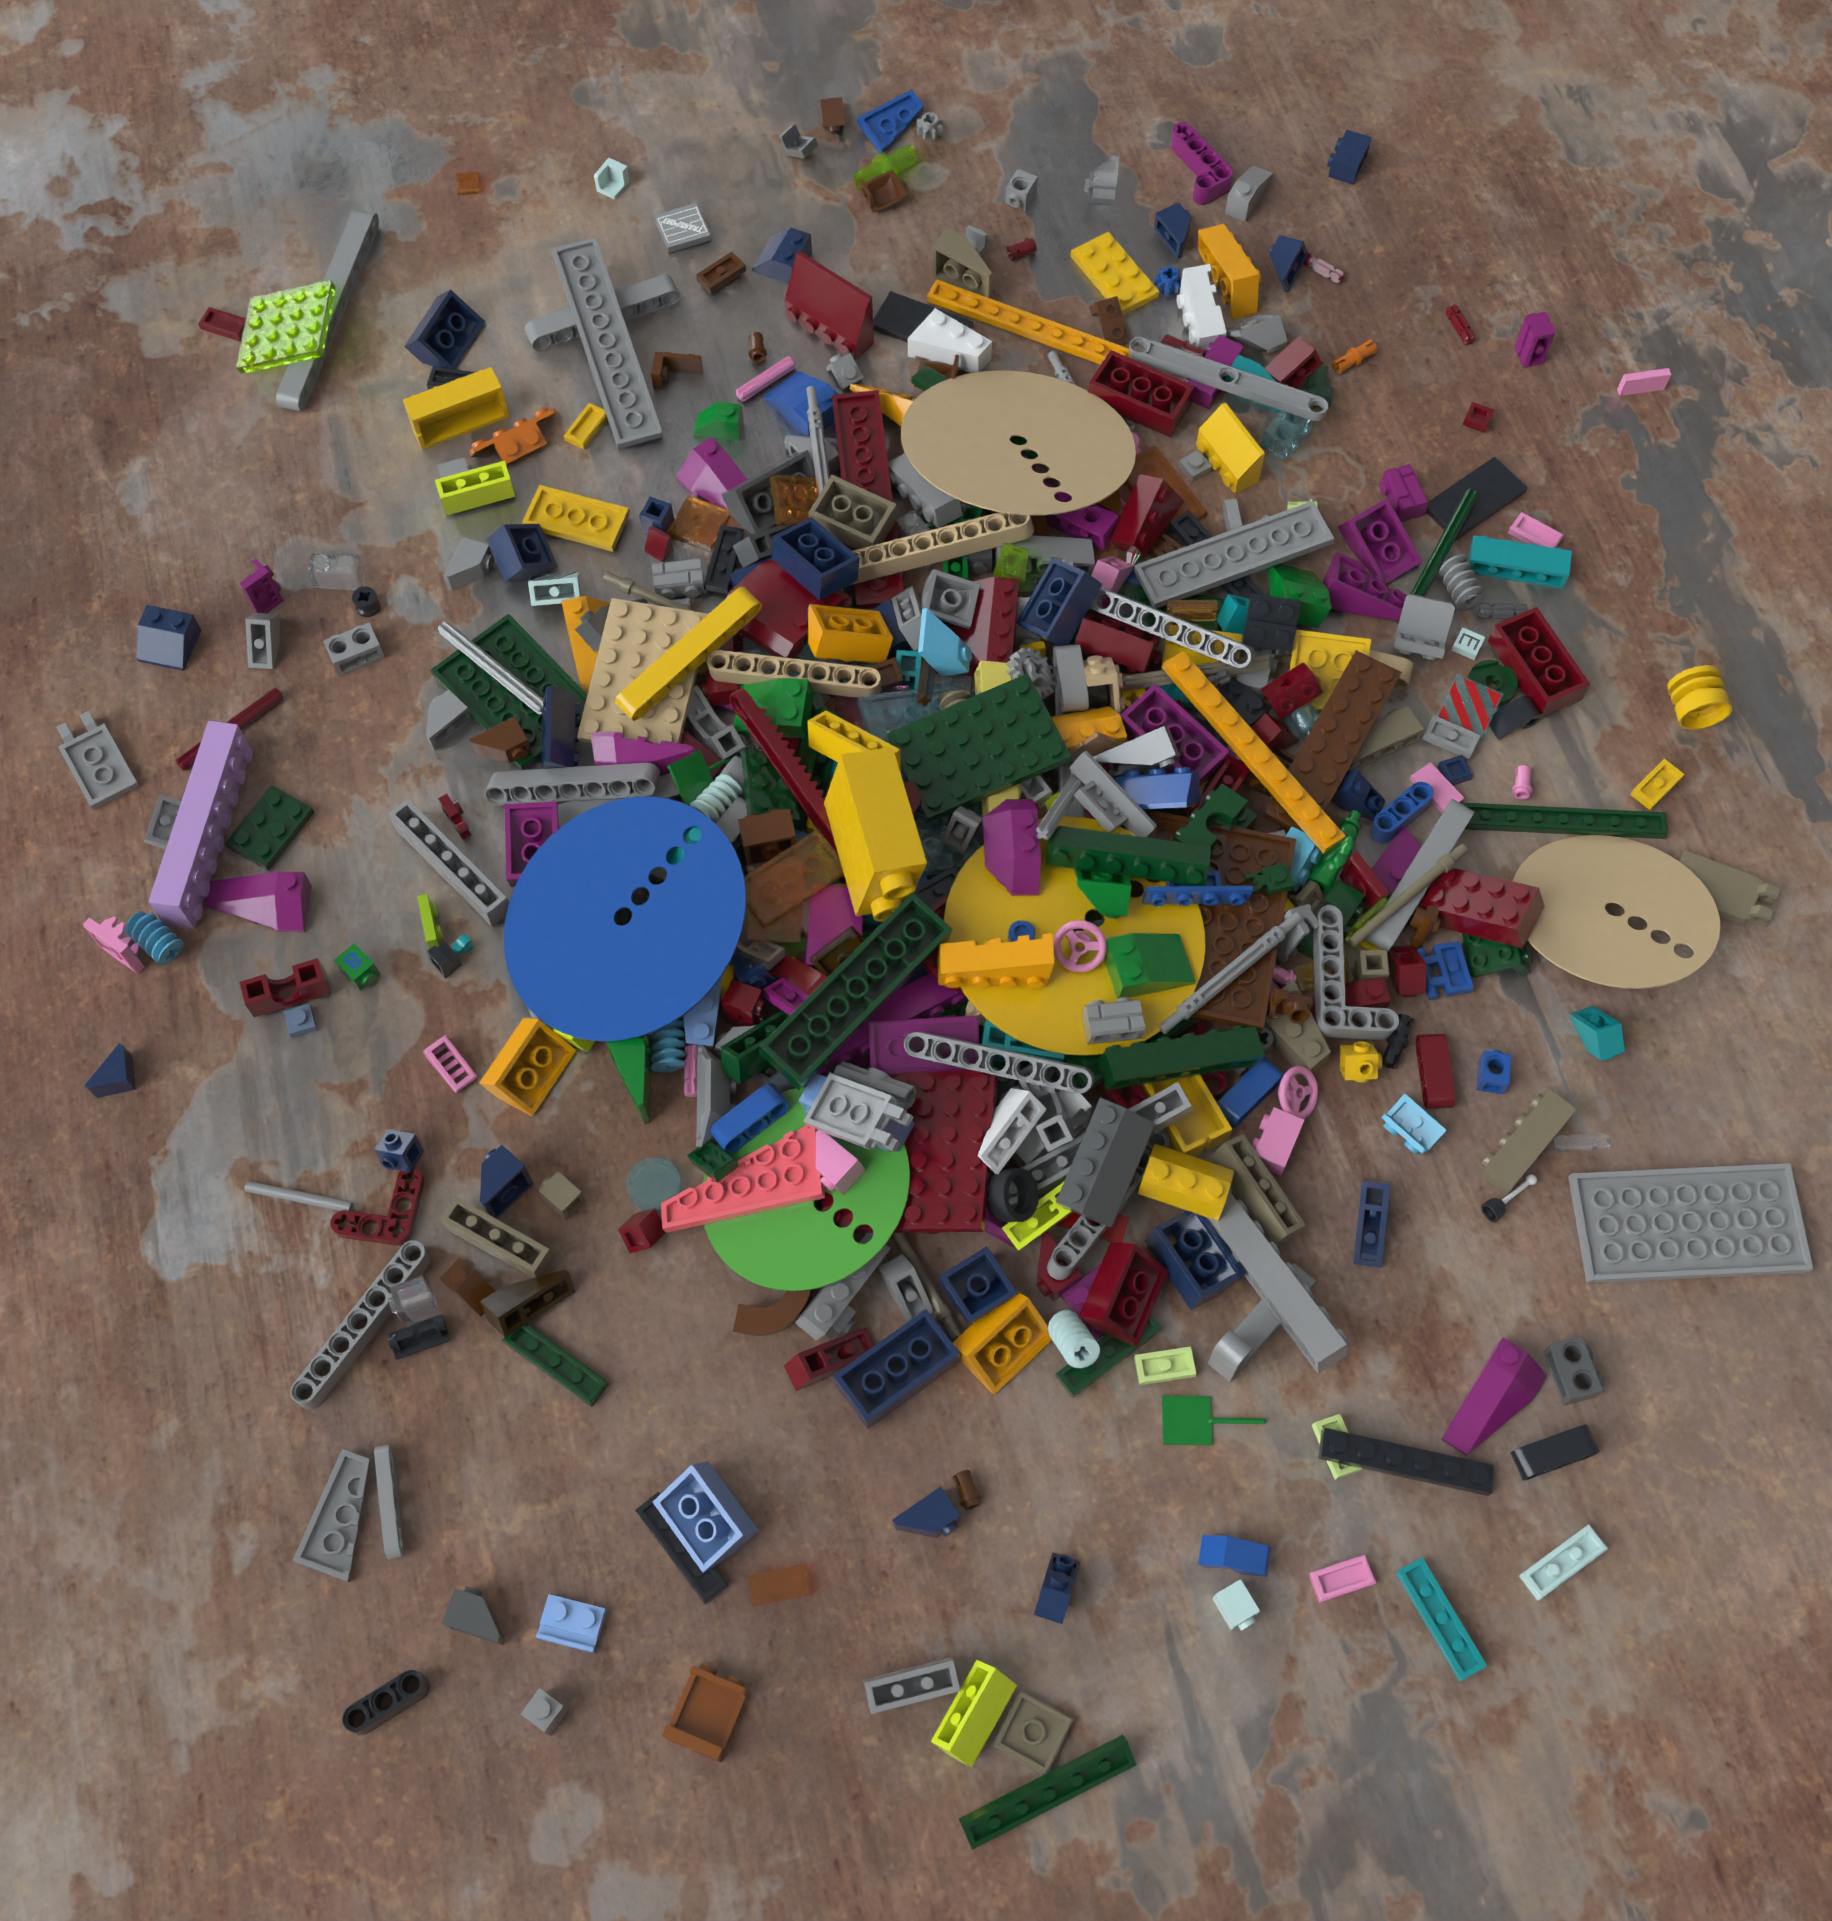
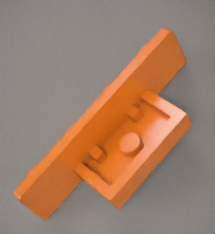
M547 407L534 413V418L528 421L526 418L515 422L513 424L515 427L508 431L505 428L498 430L492 434L494 438L485 441L483 438L472 444L473 448L469 451L470 456L473 457L494 446L501 460L505 461V464L508 465L546 446L547 442L537 425L554 417L556 414L555 409L553 408L548 411Z

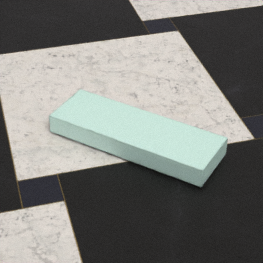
M1588 1524L1520 1574L1519 1577L1538 1601L1608 1550V1548Z

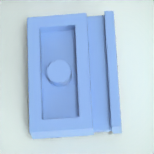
M549 1594L536 1638L595 1653L596 1643L599 1639L607 1610Z

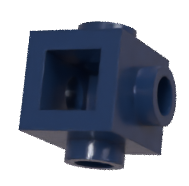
M387 1129L374 1149L383 1167L389 1170L396 1169L406 1172H412L424 1153L415 1134Z

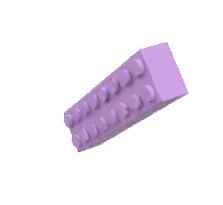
M208 721L148 901L164 925L195 929L197 920H200L202 917V904L210 891L209 881L212 874H215L217 870L218 854L224 848L225 832L231 826L233 807H236L238 804V792L240 786L245 782V770L253 756L252 748H250L245 736L236 724Z

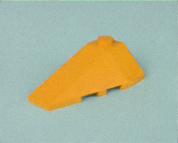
M850 384V389L853 392L879 390L882 413L900 426L907 409L916 399L912 398L911 400L912 395L893 393L891 395V391L864 384Z
M581 596L561 602L580 686L588 695L599 650L594 652L577 633L575 628L581 623L579 618L588 610L594 612L603 606L610 605V603L588 596Z

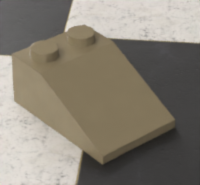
M947 228L932 245V277L991 299L992 272L967 237Z

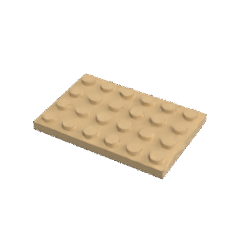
M612 598L577 739L582 742L592 743V732L623 733V738L637 740L638 736L646 737L647 741L655 744H661L662 741L680 743L698 668L637 721L631 720L615 703V700L622 690L708 614Z

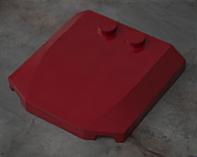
M773 559L759 564L727 594L728 597L739 587H745L762 604L759 613L738 632L773 656L792 659L803 650V642L808 638L809 604L848 608L852 604V597L841 590L819 601Z

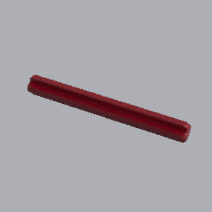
M277 688L271 689L226 723L236 724L240 730L244 729L282 701L283 696ZM201 741L175 760L183 771L194 765Z

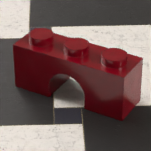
M316 958L293 965V974L284 979L273 980L269 979L266 974L240 981L245 1006L252 1016L257 1017L331 994L326 971L319 959Z

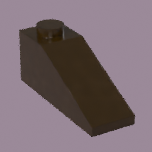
M564 1269L505 1285L480 1302L487 1321L504 1337H507L574 1293L575 1289L569 1272Z

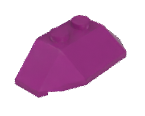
M1006 799L982 818L985 868L998 882L1007 888L1011 896H1039L1041 853L1040 839L1037 837L1038 832L1036 831L1039 826L1038 811L1033 799Z

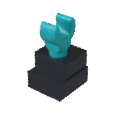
M465 933L456 940L451 948L444 942L439 947L434 945L427 951L430 962L445 979L462 966L458 955L467 953L474 948L471 944L472 940Z

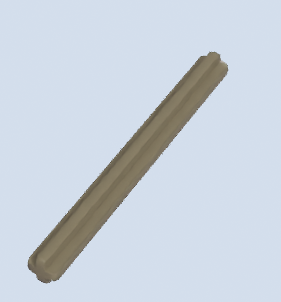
M1259 655L1256 657L1255 663L1249 668H1237L1221 661L1198 664L1196 666L1206 677L1212 674L1216 675L1217 672L1223 669H1227L1229 674L1233 675L1267 670L1270 667V660L1268 655ZM1248 657L1239 658L1238 661L1244 664ZM1164 670L1122 676L1124 690L1151 687L1155 683L1158 686L1174 683Z

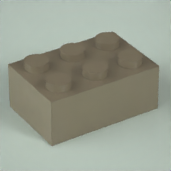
M831 475L808 515L809 518H814L840 542L855 549H861L884 542L897 520V507L895 503Z

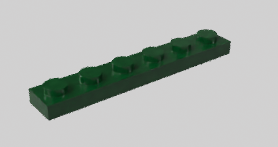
M1121 1735L959 1818L971 1849L973 1850L1136 1766L1137 1764L1128 1741L1124 1735Z

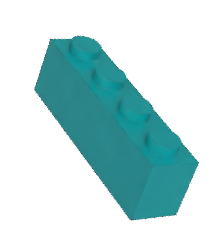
M1473 536L1468 550L1467 562L1471 565L1469 570H1473L1475 575L1563 589L1570 574L1572 551L1538 546L1536 544L1519 543L1512 540L1493 539L1487 536Z

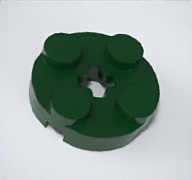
M1484 660L1478 662L1467 676V680L1476 684L1484 708H1494L1487 688L1498 692L1500 695L1496 708L1511 702L1517 689L1518 680L1516 674L1507 665L1506 668L1499 665V661ZM1487 680L1497 683L1495 688L1487 686Z

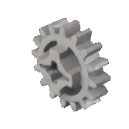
M1023 647L1009 657L1011 660L1007 662V666L1011 669L1007 671V674L1015 679L1028 673L1043 700L1054 692L1053 688L1056 686V683L1052 681L1056 678V675L1050 671L1053 666L1048 665L1047 657H1040L1039 650L1034 653L1032 647L1028 649Z

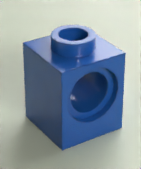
M1488 1050L1482 1053L1478 1060L1477 1091L1504 1094L1510 1081L1511 1055L1503 1054L1500 1050ZM1488 1067H1495L1499 1074L1491 1072Z

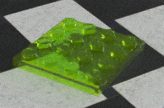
M329 280L250 298L236 369L243 374L323 356L336 288L334 283Z

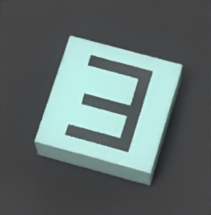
M1462 627L1451 651L1475 660L1485 637Z

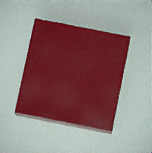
M1357 851L1352 854L1339 877L1343 883L1365 895L1362 902L1365 906L1364 911L1368 916H1372L1378 912L1389 892Z

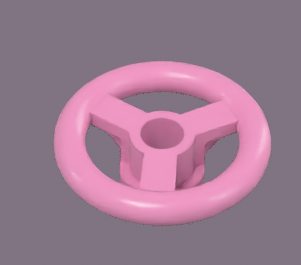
M1083 920L1071 921L1063 925L1054 936V956L1060 965L1070 971L1087 972L1096 968L1105 958L1107 941L1103 932L1093 923ZM1073 929H1086L1092 932L1098 941H1091L1090 935L1085 931L1075 932ZM1065 934L1070 940L1069 945L1072 950L1068 960L1061 951V941ZM1077 942H1082L1085 946L1079 948L1075 944ZM1088 950H1098L1096 957L1086 964H1076L1080 955Z
M1295 1066L1284 1074L1278 1088V1097L1283 1111L1305 1119L1313 1112L1318 1099V1085L1313 1073L1308 1068ZM1302 1074L1306 1077L1309 1085H1299L1294 1076ZM1310 1094L1307 1106L1299 1112L1301 1101L1305 1098V1095Z

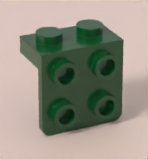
M1462 933L1469 974L1473 978L1513 968L1520 976L1531 974L1529 964H1532V956L1530 950L1526 948V944L1523 948Z

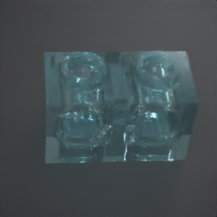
M1280 410L1263 432L1260 447L1285 460L1290 452L1295 453L1300 444V439L1302 437L1306 438L1312 428L1311 420Z

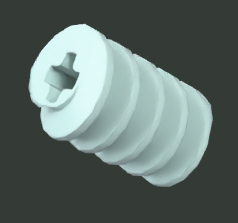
M721 774L716 777L715 781L710 783L708 788L703 790L702 794L697 796L695 801L691 802L690 807L700 811L716 824L734 800L742 795L743 791L732 777Z
M1062 1310L1052 1317L1048 1325V1333L1066 1362L1075 1368H1084L1093 1364L1099 1356L1100 1348L1078 1314L1072 1310Z

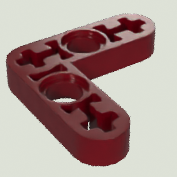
M414 1167L412 1172H399L387 1216L346 1210L339 1211L330 1220L331 1229L338 1237L395 1246L404 1245L412 1236L425 1179L423 1174L417 1167ZM411 1174H414L417 1181H412L410 1184V1191L414 1195L407 1192L408 1184L405 1179L411 1177ZM401 1200H411L412 1206L408 1211L400 1212L397 1210V1205ZM395 1217L402 1219L401 1228L404 1233H399L397 1238L392 1233V1230L398 1229L400 1223ZM345 1219H347L350 1224L357 1225V1230L353 1226H345L342 1230L338 1224L344 1223ZM377 1222L378 1229L374 1234L368 1235L364 1233V1227L367 1223Z

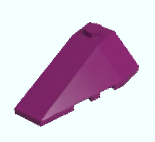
M592 732L591 735L595 766L652 763L658 767L660 776L670 773L668 765L697 751L692 745L669 741L655 744L647 741L646 737L638 736L637 740L623 738V733Z
M278 871L209 881L210 891L209 895L205 897V907L231 916L236 915L248 919L249 922L268 926L278 932H305L312 885L304 872Z
M1502 1337L1492 1350L1441 1440L1467 1456L1535 1398L1547 1375L1528 1352Z

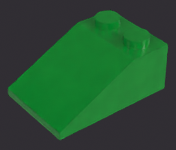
M1282 564L1267 568L1270 595L1301 600L1297 624L1319 628L1331 609L1329 590L1312 571Z
M780 678L740 686V689L744 688L750 694L759 709L767 710L765 717H772L771 725L778 726L776 733H783V737L807 739L808 720L811 717L814 690L808 679ZM735 714L733 727L738 735H751L739 716Z
M1131 933L1107 938V952L1104 960L1117 999L1123 997L1132 998L1195 984V979L1179 934Z
M646 1035L627 1040L606 1042L610 1056L644 1124L650 1123L651 1063L649 1057L653 1054Z

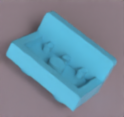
M1404 1094L1389 1112L1381 1117L1386 1121L1383 1126L1394 1136L1399 1133L1407 1140L1404 1145L1415 1155L1418 1152L1426 1155L1448 1131L1407 1094Z

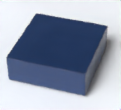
M1463 755L1441 761L1437 766L1440 773L1453 786L1470 781L1473 777Z

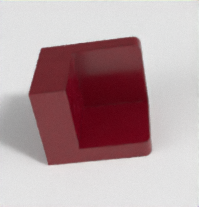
M655 1208L633 1214L618 1229L629 1253L651 1248L666 1233L662 1229V1221Z

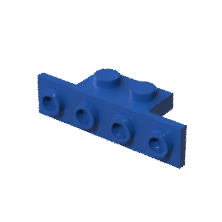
M1219 870L1208 871L1206 886L1166 881V886L1147 887L1142 898V904H1151L1153 906L1178 904L1180 906L1191 904H1204L1207 906L1231 904L1237 906L1248 902L1253 892V886H1221Z

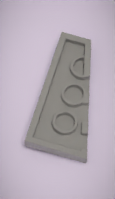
M344 1449L341 1450L292 1560L293 1562L349 1583L370 1459Z

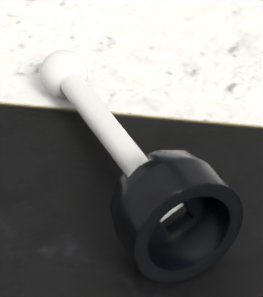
M1533 1174L1528 1175L1525 1182L1502 1200L1491 1198L1481 1205V1210L1485 1217L1494 1223L1499 1221L1506 1213L1505 1204L1529 1185H1535L1537 1177Z

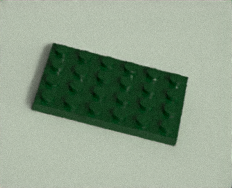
M507 614L471 640L542 699L547 686H553L576 694V702H580L579 718L575 717V727H580L587 694L510 614ZM458 649L430 669L434 678L468 707L471 717L484 731L513 717L516 718L532 750V753L527 754L525 758L513 761L521 770H525L542 757L543 715L537 714Z
M1028 673L886 734L889 744L900 749L901 768L908 782L913 781L916 791H920L922 797L920 807L928 823L955 812L960 806H969L1072 761V756Z

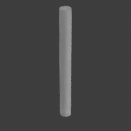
M247 1181L244 1188L245 1192L338 1211L353 1210V1202L251 1181Z

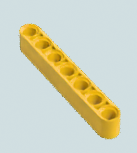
M745 587L736 589L622 690L616 697L615 703L631 720H639L706 661L711 652L718 650L752 620L761 610L762 604Z

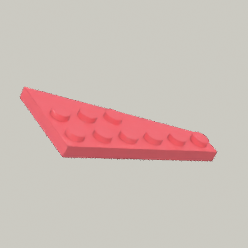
M806 1124V1126L795 1132L791 1130L784 1134V1138L770 1146L766 1144L738 1160L739 1167L719 1182L707 1177V1181L695 1188L689 1187L661 1203L662 1229L668 1233L825 1198L824 1185L819 1181L822 1176L816 1170L817 1129Z

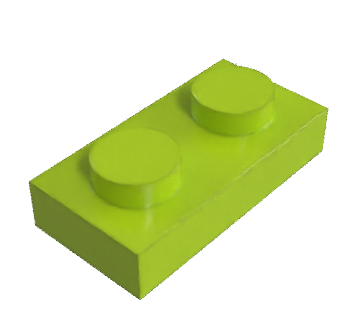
M428 894L419 895L417 898L426 943L429 949L434 945L439 947L441 945L440 940H444L441 925L436 924L435 918L439 917L436 902H431Z

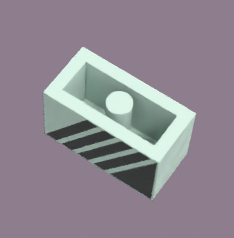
M580 572L530 576L528 581L531 606L561 604L563 600L583 596Z

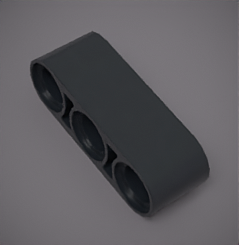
M1585 1424L1525 1445L1512 1451L1510 1454L1522 1480L1525 1481L1598 1454L1600 1450L1588 1425Z
M407 1670L345 1709L342 1717L343 1726L357 1735H365L372 1732L424 1699L430 1690L429 1680L425 1675L416 1670ZM413 1678H418L420 1681L418 1690L414 1693H408L407 1685L409 1681ZM386 1695H391L393 1698L391 1707L387 1710H382L380 1707L382 1698ZM363 1711L366 1716L365 1722L360 1727L355 1728L353 1719L357 1713Z

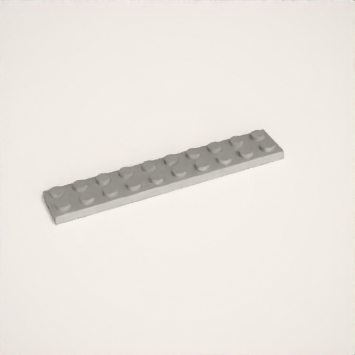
M596 237L552 248V255L617 448L621 449L663 437L658 417Z

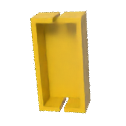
M492 367L479 370L476 373L403 399L410 424L422 450L510 417L502 387Z
M1200 1075L1139 1085L1146 1096L1150 1098L1178 1082L1194 1110L1193 1113L1162 1129L1168 1134L1169 1144L1173 1150L1196 1157L1203 1153L1204 1147L1208 1151L1229 1140L1232 1128Z

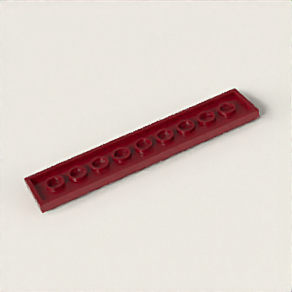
M879 390L832 395L841 478L893 502ZM896 522L884 542L898 539ZM850 546L851 551L857 550ZM902 572L854 584L857 609L875 608L887 600L892 603L891 598L904 591Z

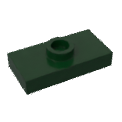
M708 1141L702 1147L696 1148L687 1155L693 1165L716 1182H719L739 1167L735 1158L712 1141Z

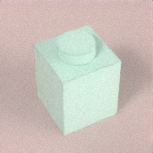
M1241 1579L1216 1593L1212 1598L1231 1631L1237 1627L1243 1631L1256 1623L1254 1617L1257 1616L1260 1610Z

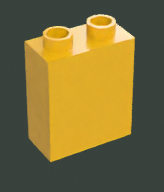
M893 747L840 755L824 801L855 915L873 914L874 920L879 922L885 921L915 891L927 864Z

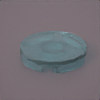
M659 1157L647 1158L639 1161L630 1170L626 1179V1190L631 1202L639 1209L644 1211L653 1208L661 1210V1203L681 1192V1178L677 1168L668 1160Z

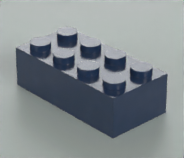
M925 1309L833 1375L834 1384L866 1428L869 1429L960 1363V1353L927 1309Z

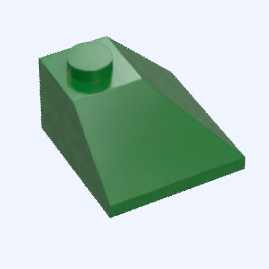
M1073 869L1077 886L1100 914H1104L1105 917L1117 919L1120 916L1127 917L1132 887L1129 876Z

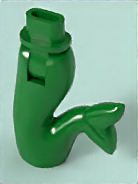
M1352 810L1348 818L1341 820L1340 827L1338 828L1346 836L1345 839L1326 853H1322L1319 862L1314 864L1310 870L1306 884L1309 881L1318 883L1322 894H1329L1339 872L1352 852L1353 844L1359 833L1360 824L1358 821L1361 813Z

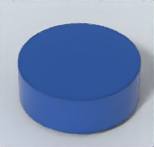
M1016 921L1009 928L1008 941L1014 942L1018 940V936L1029 935L1030 940H1034L1036 935L1035 929L1027 921Z

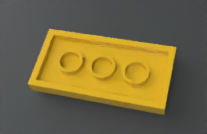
M1109 231L1071 250L1070 257L1106 299L1118 296L1123 316L1159 298L1160 291Z
M539 485L522 524L539 523L544 534L613 552L630 512L627 507Z

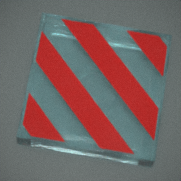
M1456 674L1437 717L1481 735L1479 740L1482 741L1504 693Z

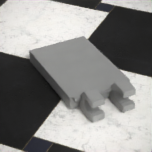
M87 711L79 716L88 732L75 738L66 723L56 728L64 741V744L58 746L90 807L95 810L140 786L106 725L98 726L90 712Z
M830 1073L803 1122L812 1128L869 1150L871 1148L875 1149L878 1144L887 1150L895 1152L900 1141L894 1139L890 1133L885 1132V1129L890 1120L909 1127L914 1117L906 1113L907 1111L904 1108L898 1107L899 1103H897V1100L892 1095Z

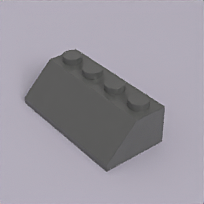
M808 450L792 454L722 493L721 496L731 517L754 535L815 502L818 498L815 468Z
M1100 1098L1056 1203L1060 1207L1112 1228L1153 1132L1155 1123L1127 1108Z

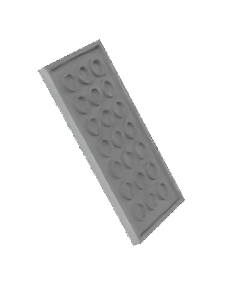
M1790 1163L1571 1173L1568 1176L1586 1283L1810 1273L1814 1270Z

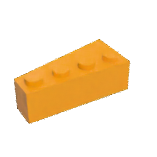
M1225 224L1198 230L1199 253L1205 265L1210 264L1215 286H1221L1223 293L1221 298L1225 305H1230L1229 315L1231 319L1257 313L1259 283H1261V274L1253 266L1250 257H1247L1243 252L1241 244L1236 242L1233 233L1229 232Z
M1053 933L1043 934V939L1030 940L1029 935L1018 936V940L1014 942H1004L1001 938H994L986 941L983 945H978V942L975 940L940 944L937 954L938 985H945L949 988H957L961 985H973L976 988H985L989 985H1000L1002 988H1013L1016 985H1027L1029 988L1047 986L1054 966Z

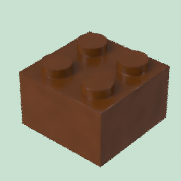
M775 809L769 813L760 815L750 814L738 819L747 865L794 856L799 857L790 809Z

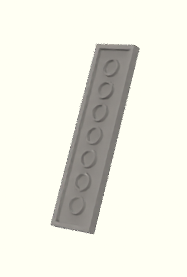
M1311 501L1134 565V572L1153 608H1159L1332 545L1334 537L1315 503Z

